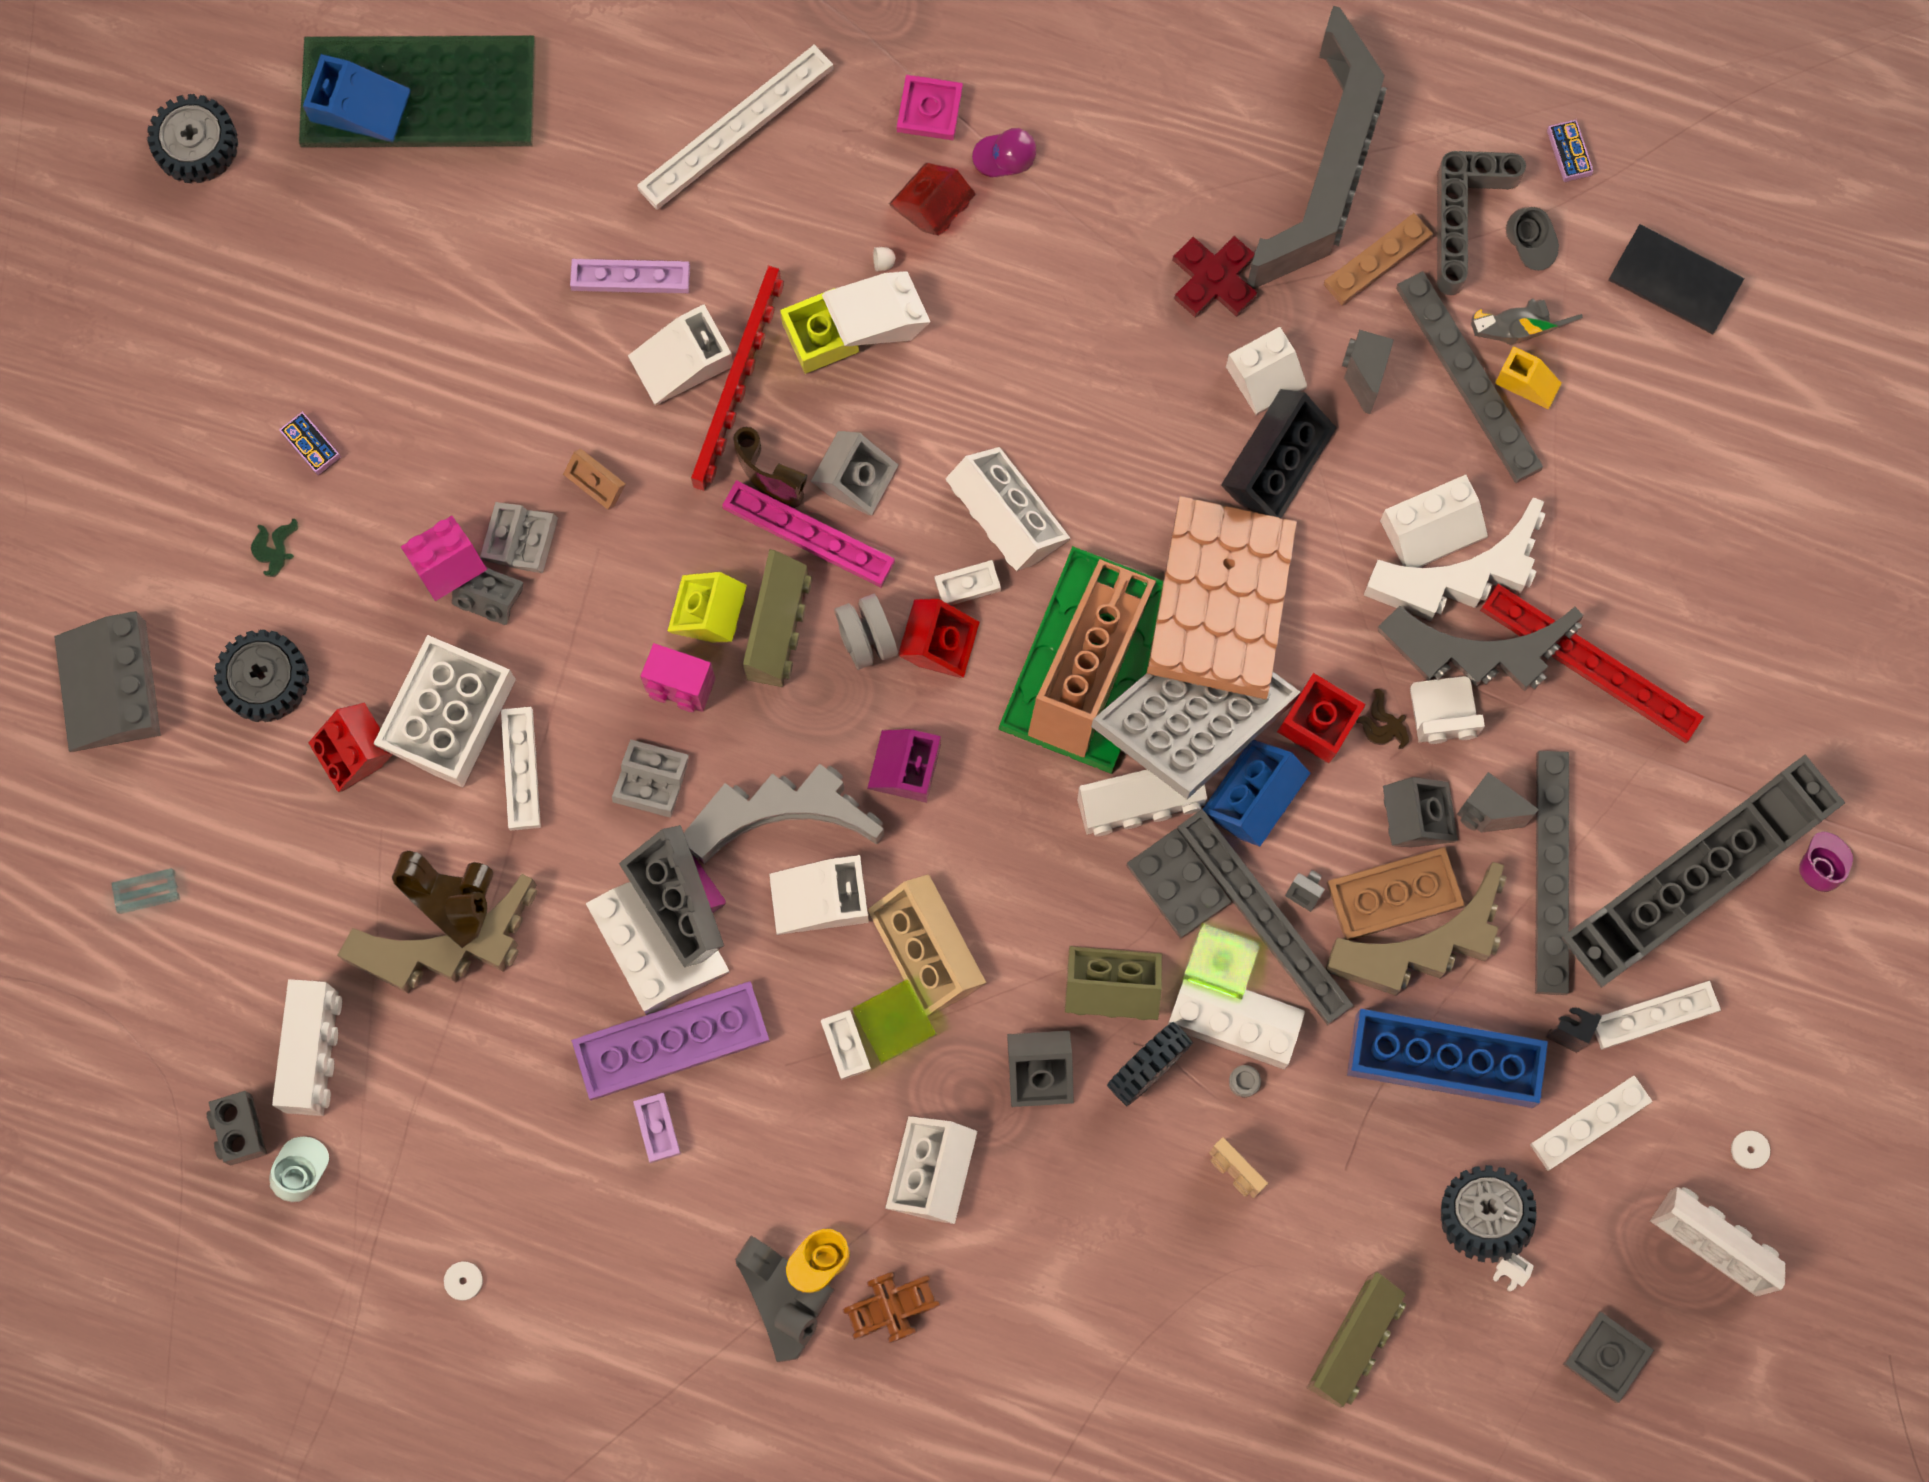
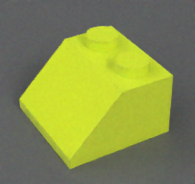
M721 572L682 575L667 631L672 634L712 643L732 642L737 629L739 613L744 603L747 585Z

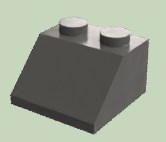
M1359 329L1356 340L1350 338L1342 366L1347 368L1344 379L1363 411L1371 414L1394 339Z
M1488 772L1457 815L1461 817L1460 821L1467 828L1473 831L1477 829L1483 833L1524 828L1539 809Z
M1410 777L1383 786L1384 806L1389 823L1388 833L1392 846L1412 848L1458 841L1449 782Z
M1070 1031L1007 1034L1011 1107L1073 1104V1062Z

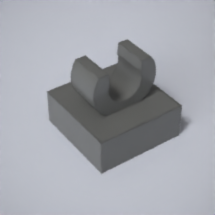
M1311 870L1307 878L1298 873L1285 897L1311 912L1325 890L1318 885L1322 875L1314 870Z

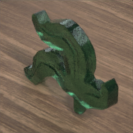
M294 518L289 525H282L272 533V540L276 547L275 550L267 546L269 541L268 530L263 525L257 526L260 532L251 544V552L258 562H270L269 569L263 571L266 577L277 576L285 565V559L291 560L294 558L293 554L286 553L284 540L298 530V521Z

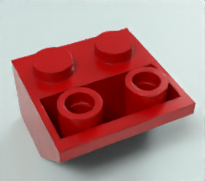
M365 702L337 709L308 742L338 792L346 790L379 770L393 755L373 744L380 731V727Z

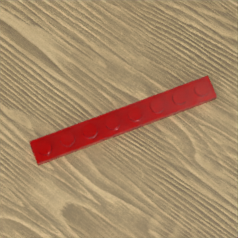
M769 265L767 267L691 476L693 488L705 491L708 482L712 483L717 472V466L714 464L717 456H722L725 451L727 439H724L727 429H732L736 420L735 406L737 402L741 403L744 398L746 386L743 384L746 376H751L756 362L753 357L756 349L761 350L763 346L765 323H771L775 307L772 306L775 297H780L783 290L784 280H781L779 268Z
M1497 584L1480 610L1520 637L1534 633L1556 621L1500 584ZM1575 634L1570 639L1565 635L1557 643L1560 649L1552 658L1685 744L1703 720V715L1579 635Z

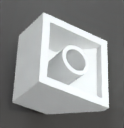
M1280 327L1237 349L1228 356L1226 368L1255 415L1262 413L1270 407L1280 389L1300 392L1307 388L1296 352Z

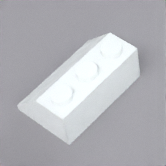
M1466 475L1385 509L1380 520L1404 567H1422L1488 537L1480 501Z
M908 1116L886 1209L933 1221L955 1224L977 1131L951 1121Z

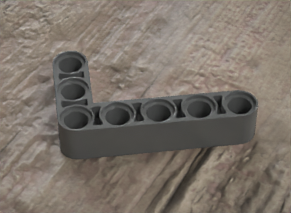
M1450 151L1442 158L1437 173V286L1445 295L1451 296L1459 293L1468 274V188L1514 189L1521 182L1526 169V162L1519 154ZM1446 167H1455L1458 172H1451ZM1476 168H1484L1487 173H1480ZM1505 169H1513L1517 174H1509ZM1453 193L1457 195L1458 199H1451L1446 194ZM1454 220L1458 226H1450L1446 221ZM1453 247L1457 249L1459 253H1450L1447 251L1446 248ZM1453 274L1457 276L1459 280L1451 281L1446 277V275Z

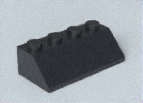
M1280 389L1221 486L1237 503L1249 510L1281 519L1337 427L1305 392Z

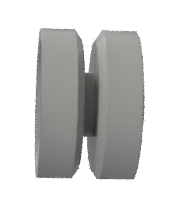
M875 593L859 599L858 606L861 619L854 606L850 603L834 609L842 641L847 652L850 653L857 670L873 665L874 657L870 645H873L876 654L882 660L898 655L893 634Z

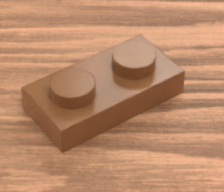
M581 448L574 451L563 473L564 476L608 510L615 506L626 485Z

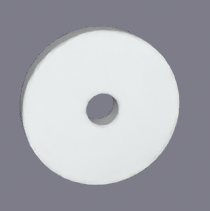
M1745 1131L1734 1138L1731 1145V1153L1735 1162L1741 1167L1756 1169L1767 1162L1770 1156V1146L1766 1138L1760 1133ZM1749 1146L1754 1149L1753 1153L1747 1151Z
M469 1262L455 1263L447 1270L444 1277V1287L447 1293L454 1299L462 1301L475 1297L483 1284L481 1271L477 1266ZM465 1277L467 1279L466 1284L461 1285L460 1279Z

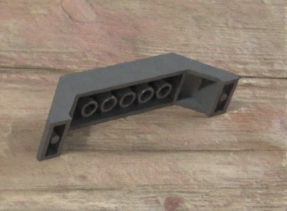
M1337 6L1332 8L1319 58L1327 61L1343 90L1342 97L1303 221L1268 240L1259 239L1247 282L1253 289L1330 255L1333 245L1339 246L1387 91V88L1382 87L1385 75L1342 9Z
M1804 754L1747 800L1606 906L1586 918L1561 937V939L1600 988H1602L1843 806L1845 802L1806 754Z

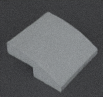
M495 502L480 558L507 567L543 573L558 517L554 513L527 510L522 505Z
M630 739L621 764V773L612 795V802L671 818L683 782L689 755Z

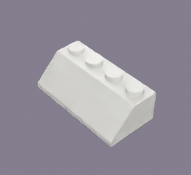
M1000 447L965 456L947 476L946 481L952 487L954 494L963 501L970 510L971 516L980 523L986 531L988 538L997 545L1008 564L1016 571L1035 565L1070 539L1069 535Z
M1143 770L1079 786L1077 801L1086 834L1094 833L1098 837L1107 835L1112 832V828L1124 826V829L1136 828L1142 825V821L1152 818L1154 822H1160L1171 818L1173 813L1181 811L1185 815L1196 813L1201 810V806H1205L1207 795L1204 784L1190 798L1185 799L1149 770Z
M1187 969L1168 1025L1175 1022L1189 1036L1285 1070L1293 1053L1305 1010Z

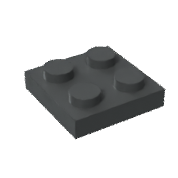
M1600 1311L1592 1320L1563 1365L1612 1401L1619 1403L1654 1349Z

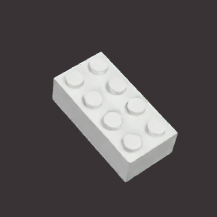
M288 979L272 1106L288 1114L323 1116L324 1108H328L330 1104L331 1093L327 1089L328 1077H332L334 1072V1059L331 1058L332 1046H336L338 1040V1028L334 1026L336 1015L341 1013L342 998L338 996L339 992L326 982Z

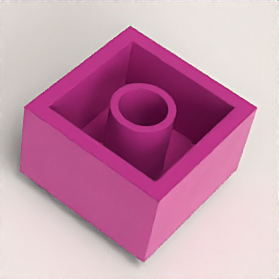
M453 516L437 522L432 528L412 537L407 543L400 546L435 601L487 570L472 543Z
M655 643L651 647L640 675L644 688L649 693L648 696L663 703L666 702V699L678 703L677 707L688 712H694L695 709L704 711L716 680L711 662Z

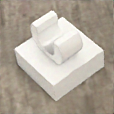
M1512 1253L1511 1259L1504 1261L1503 1257H1500L1493 1280L1497 1282L1500 1276L1507 1275L1511 1278L1507 1290L1511 1292L1516 1288L1517 1284L1522 1287L1530 1278L1534 1266L1521 1256H1516L1515 1253Z

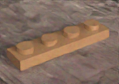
M1413 213L1328 277L1323 285L1343 306L1429 241L1433 233Z

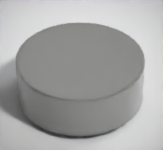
M1248 1065L1235 1068L1229 1077V1087L1238 1097L1248 1098L1253 1096L1261 1085L1260 1074L1255 1068Z

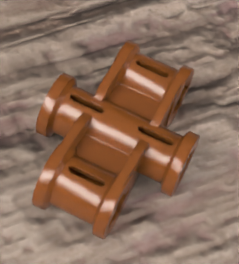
M894 1272L868 1281L867 1285L872 1287L875 1297L842 1309L844 1314H848L855 1332L852 1335L853 1339L862 1338L887 1327L890 1334L888 1338L889 1343L916 1333L915 1328L910 1326L908 1318L940 1306L939 1301H935L928 1283L930 1281L929 1275L910 1281L897 1288L893 1281L895 1277ZM882 1286L886 1287L889 1299H886ZM918 1289L921 1290L925 1302L921 1301ZM859 1312L863 1317L865 1326H862V1323L858 1315ZM894 1316H897L901 1329L897 1328Z

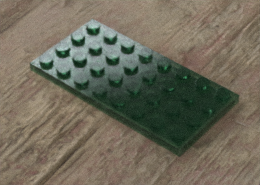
M535 36L304 37L299 144L301 148L533 146ZM321 54L350 61L411 90L393 142L310 122L303 104Z

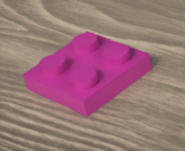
M906 75L897 122V132L954 141L963 83Z

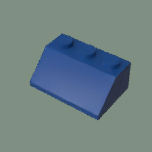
M1253 740L1243 750L1204 806L1203 811L1210 820L1240 840L1260 847L1311 773L1292 752Z

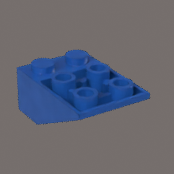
M321 54L303 107L310 122L393 142L411 90L350 61Z

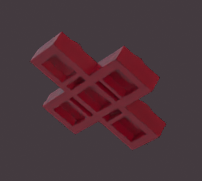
M1233 236L1214 255L1195 237H1192L1173 256L1172 261L1192 277L1175 294L1174 300L1196 318L1216 298L1237 317L1257 298L1258 293L1238 276L1253 261L1255 253L1236 236Z

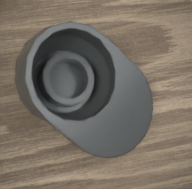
M1528 206L1517 209L1506 223L1507 238L1516 247L1521 261L1527 268L1540 271L1550 267L1557 258L1559 242L1549 216L1545 211L1536 207Z

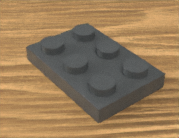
M1177 828L1126 864L1180 939L1231 904L1230 899Z

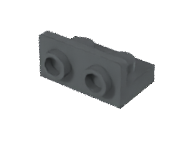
M487 568L483 573L452 591V604L464 611L485 617L490 621L507 625L510 609L523 591V582Z

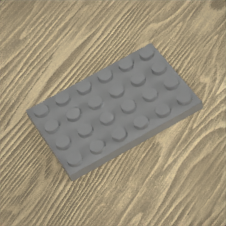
M1272 672L1267 700L1145 674L1093 719L1091 727L1185 799H1188L1291 707L1301 692L1274 672Z

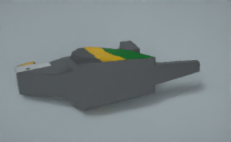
M1532 298L1528 301L1525 308H1511L1497 316L1482 313V309H1480L1472 316L1471 326L1475 336L1514 345L1578 321L1583 316L1579 314L1550 323V314L1545 300L1535 301Z

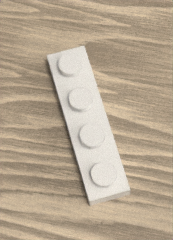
M532 707L502 709L501 719L508 828L510 831L541 828Z
M1707 981L1602 1015L1595 1034L1600 1048L1603 1050L1717 1013L1721 1009L1711 983Z
M1634 1075L1531 1143L1530 1146L1547 1171H1549L1653 1101Z

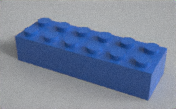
M1360 1009L1355 1016L1347 1076L1534 1108L1540 1104L1548 1041Z

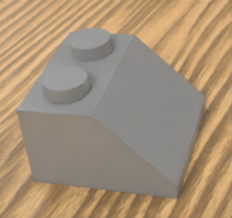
M838 431L811 482L831 498L867 515H872L898 464L861 433Z

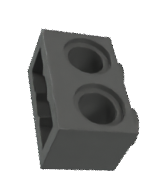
M242 1091L208 1102L210 1111L206 1115L210 1128L216 1131L218 1141L214 1142V1148L219 1160L223 1159L224 1163L232 1166L267 1155L252 1094ZM236 1106L238 1111L236 1118L231 1122H226L225 1112L228 1108ZM243 1136L245 1139L244 1148L239 1152H234L232 1149L233 1141L237 1137Z

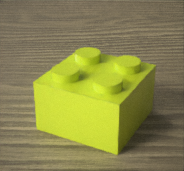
M823 293L780 310L783 327L804 374L859 352L858 345L844 346L822 297Z

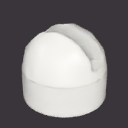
M887 247L874 248L873 260L875 270L886 271L891 269L896 259L894 252Z

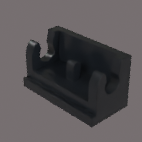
M1572 1007L1569 1009V1012L1579 1016L1580 1021L1578 1022L1567 1016H1561L1558 1018L1559 1024L1548 1031L1546 1038L1578 1053L1590 1043L1602 1016L1597 1013L1592 1015L1580 1008Z

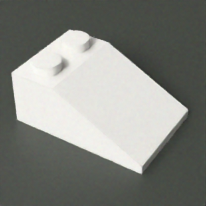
M907 271L880 274L826 291L822 294L844 346L911 341L930 323L929 317Z

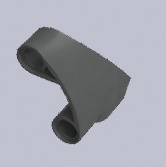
M750 1235L735 1259L736 1265L741 1271L760 1312L776 1361L796 1360L817 1328L816 1318L834 1289L827 1285L813 1293L798 1291L790 1284L786 1275L788 1260Z

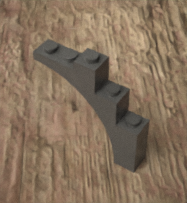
M1399 606L1378 626V632L1427 681L1432 680L1434 677L1437 680L1441 679L1451 669L1448 664L1452 662L1476 687L1482 681L1487 685L1499 673L1496 669L1499 666L1522 690L1526 691L1530 686L1535 690L1547 678L1544 672L1547 671L1548 665L1541 658L1545 657L1547 660L1560 649L1557 643L1565 635L1569 639L1582 628L1579 622L1584 615L1574 607L1554 623L1534 633L1507 640L1477 641L1439 632L1425 625Z

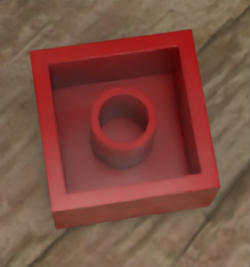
M1313 673L1277 733L1325 762L1330 763L1366 704Z

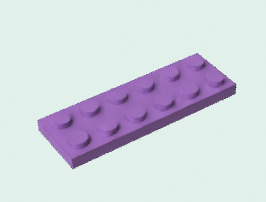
M751 981L571 1040L590 1101L770 1042Z

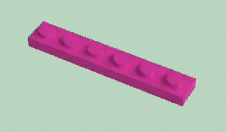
M737 480L722 504L724 510L880 588L895 564L894 558Z

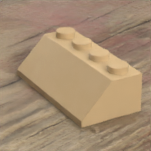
M929 875L903 882L868 909L875 926L924 1018L967 997L986 983Z

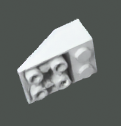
M705 305L676 318L628 355L655 406L730 369L733 364L732 354Z
M860 855L828 859L769 874L777 935L869 923Z

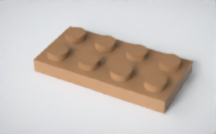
M1445 847L1329 880L1326 883L1344 939L1349 941L1465 906Z

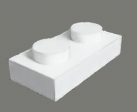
M992 560L934 576L940 599L949 605L1001 591Z
M848 1010L822 1019L821 1023L841 1080L870 1071L871 1068L851 1011Z

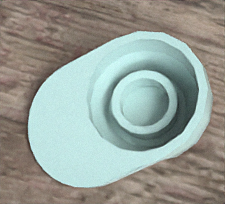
M296 1137L288 1141L275 1159L270 1172V1187L275 1195L288 1202H300L307 1199L314 1192L317 1183L328 1166L329 1154L326 1147L320 1141L311 1137Z

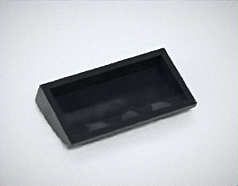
M1639 224L1608 280L1713 335L1745 278Z

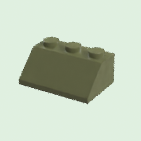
M1069 946L1065 1013L1101 1015L1110 1018L1126 1017L1139 1020H1158L1162 991L1161 953Z

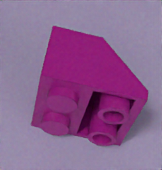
M912 729L882 730L867 789L927 803L941 748V736Z

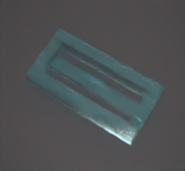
M170 868L112 882L116 912L123 914L180 900L179 893L177 892V882L174 877L176 876L175 870ZM166 878L168 880V883L123 894L120 893L121 889ZM167 890L170 891V893L122 904V901L150 894H155Z

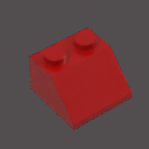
M914 599L898 656L918 667L964 678L980 622L940 599Z

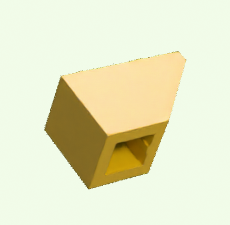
M1513 346L1495 384L1549 409L1562 382L1541 359Z

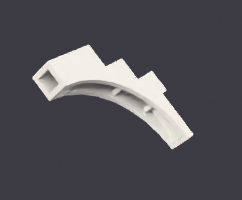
M1532 498L1522 519L1509 535L1490 550L1471 560L1434 568L1404 567L1378 560L1364 596L1395 608L1401 606L1410 614L1432 621L1435 613H1442L1447 597L1476 608L1480 599L1486 601L1492 584L1496 586L1500 584L1507 590L1520 595L1524 586L1530 588L1536 571L1531 569L1535 559L1529 557L1535 540L1530 537L1533 529H1540L1545 517V513L1540 512L1544 501Z

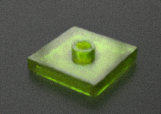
M1202 923L1183 979L1242 1000L1260 943Z
M907 979L852 1008L881 1065L936 1036L934 1028Z

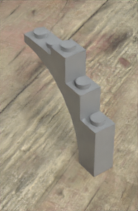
M819 764L797 791L794 790L796 786L783 775L778 778L772 773L750 801L747 800L749 795L740 787L735 785L731 788L725 783L686 829L684 835L691 854L705 865L723 846L741 834L762 825L779 821L811 819L834 823L861 834L876 845L884 837V829L881 827L883 822L870 812L865 815L857 808L859 804L847 794H844L843 797L840 795L844 790V783L841 781L843 776L833 767L828 766L826 769Z

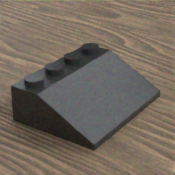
M137 611L106 616L54 636L69 752L161 736L146 621Z

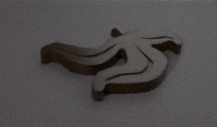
M1374 689L1373 693L1376 695V699L1371 706L1372 717L1380 722L1387 723V725L1377 727L1366 716L1358 717L1356 723L1362 724L1365 735L1370 742L1385 745L1395 736L1396 740L1400 742L1398 749H1403L1409 743L1406 727L1402 724L1406 720V716L1401 715L1397 719L1393 715L1386 713L1384 710V693L1380 689Z

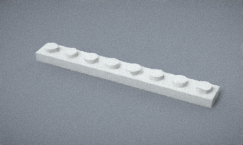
M813 45L637 185L638 190L658 210L833 70V64Z

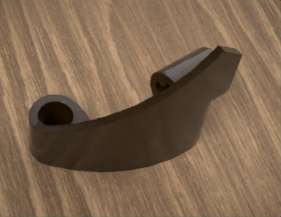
M747 426L738 429L733 436L735 452L749 480L761 493L791 508L798 507L804 499L803 490L807 481V474L780 463L777 464L773 474L761 471L755 466L762 449L758 432L752 427ZM745 439L755 441L750 447L740 446V443Z
M414 851L402 852L392 874L394 885L461 948L479 937L488 910L485 897L493 877L492 869L485 864L472 862L467 865L463 877L439 874L421 854Z

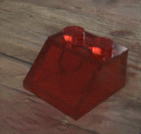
M925 163L890 201L889 205L922 232L939 236L947 231L954 218L969 206V202L976 193L957 169Z

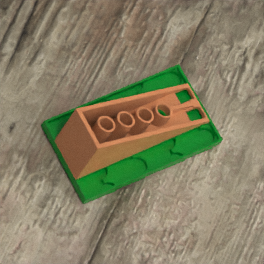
M1072 546L998 730L1010 735L1013 734L1018 738L1038 746L1041 745L1046 749L1067 757L1069 756L1074 760L1112 774L1121 749L1097 732L1091 725L1097 715L1147 674L1163 581Z

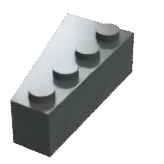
M681 825L661 829L619 863L684 968L704 962L724 946Z

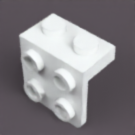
M1462 676L1414 682L1411 685L1410 693L1419 743L1429 742V744H1438L1453 738L1470 740L1476 738L1485 727L1483 715H1476L1471 680L1468 677Z

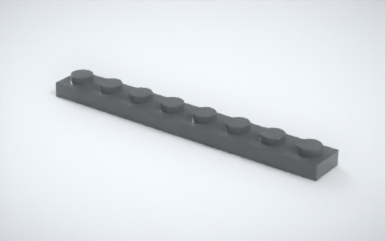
M1422 271L1398 283L1397 291L1514 482L1517 484L1541 471L1543 468L1542 463L1425 273Z
M1538 751L1536 753V808L1539 810L1536 812L1535 994L1567 995L1569 993V947L1561 937L1569 932V752Z
M1203 809L1179 825L1177 830L1327 1026L1352 1008L1353 1004Z

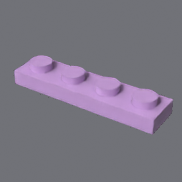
M572 259L570 287L572 291L689 293L690 264L688 261Z

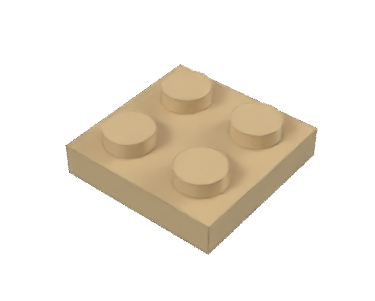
M1224 1137L1209 1152L1213 1157L1210 1160L1211 1163L1222 1174L1227 1171L1235 1179L1232 1184L1243 1196L1246 1197L1249 1194L1254 1199L1268 1184Z

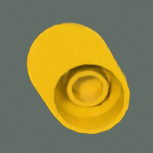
M821 1229L810 1234L787 1262L786 1275L790 1284L798 1291L805 1293L817 1292L826 1287L836 1275L845 1270L849 1263L850 1250L846 1239L841 1233L833 1229Z

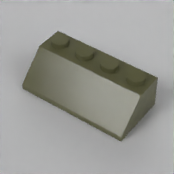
M769 549L743 667L747 681L783 687L784 679H790L793 661H789L791 650L796 651L798 646L799 633L795 631L797 622H803L806 604H802L804 593L809 594L812 576L808 575L807 565L772 549Z
M1378 1272L1368 1276L1306 1388L1339 1408L1344 1407L1346 1403L1351 1405L1360 1390L1356 1384L1361 1374L1367 1376L1375 1363V1359L1371 1358L1377 1346L1381 1349L1383 1348L1391 1334L1387 1330L1392 1318L1398 1320L1406 1307V1303L1402 1302L1406 1294Z

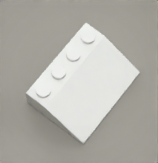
M427 635L373 744L439 778L464 787L516 679L510 669Z
M631 882L613 888L586 903L646 1015L662 1010L729 973L719 951L702 963L684 968Z
M1676 1187L1669 1191L1650 1220L1653 1224L1755 1296L1779 1291L1785 1285V1262L1778 1258L1779 1253L1766 1244L1761 1246L1751 1239L1753 1235L1748 1230L1739 1225L1734 1227L1724 1220L1726 1216L1721 1211L1712 1206L1707 1208L1697 1201L1699 1197L1685 1187H1682V1189Z

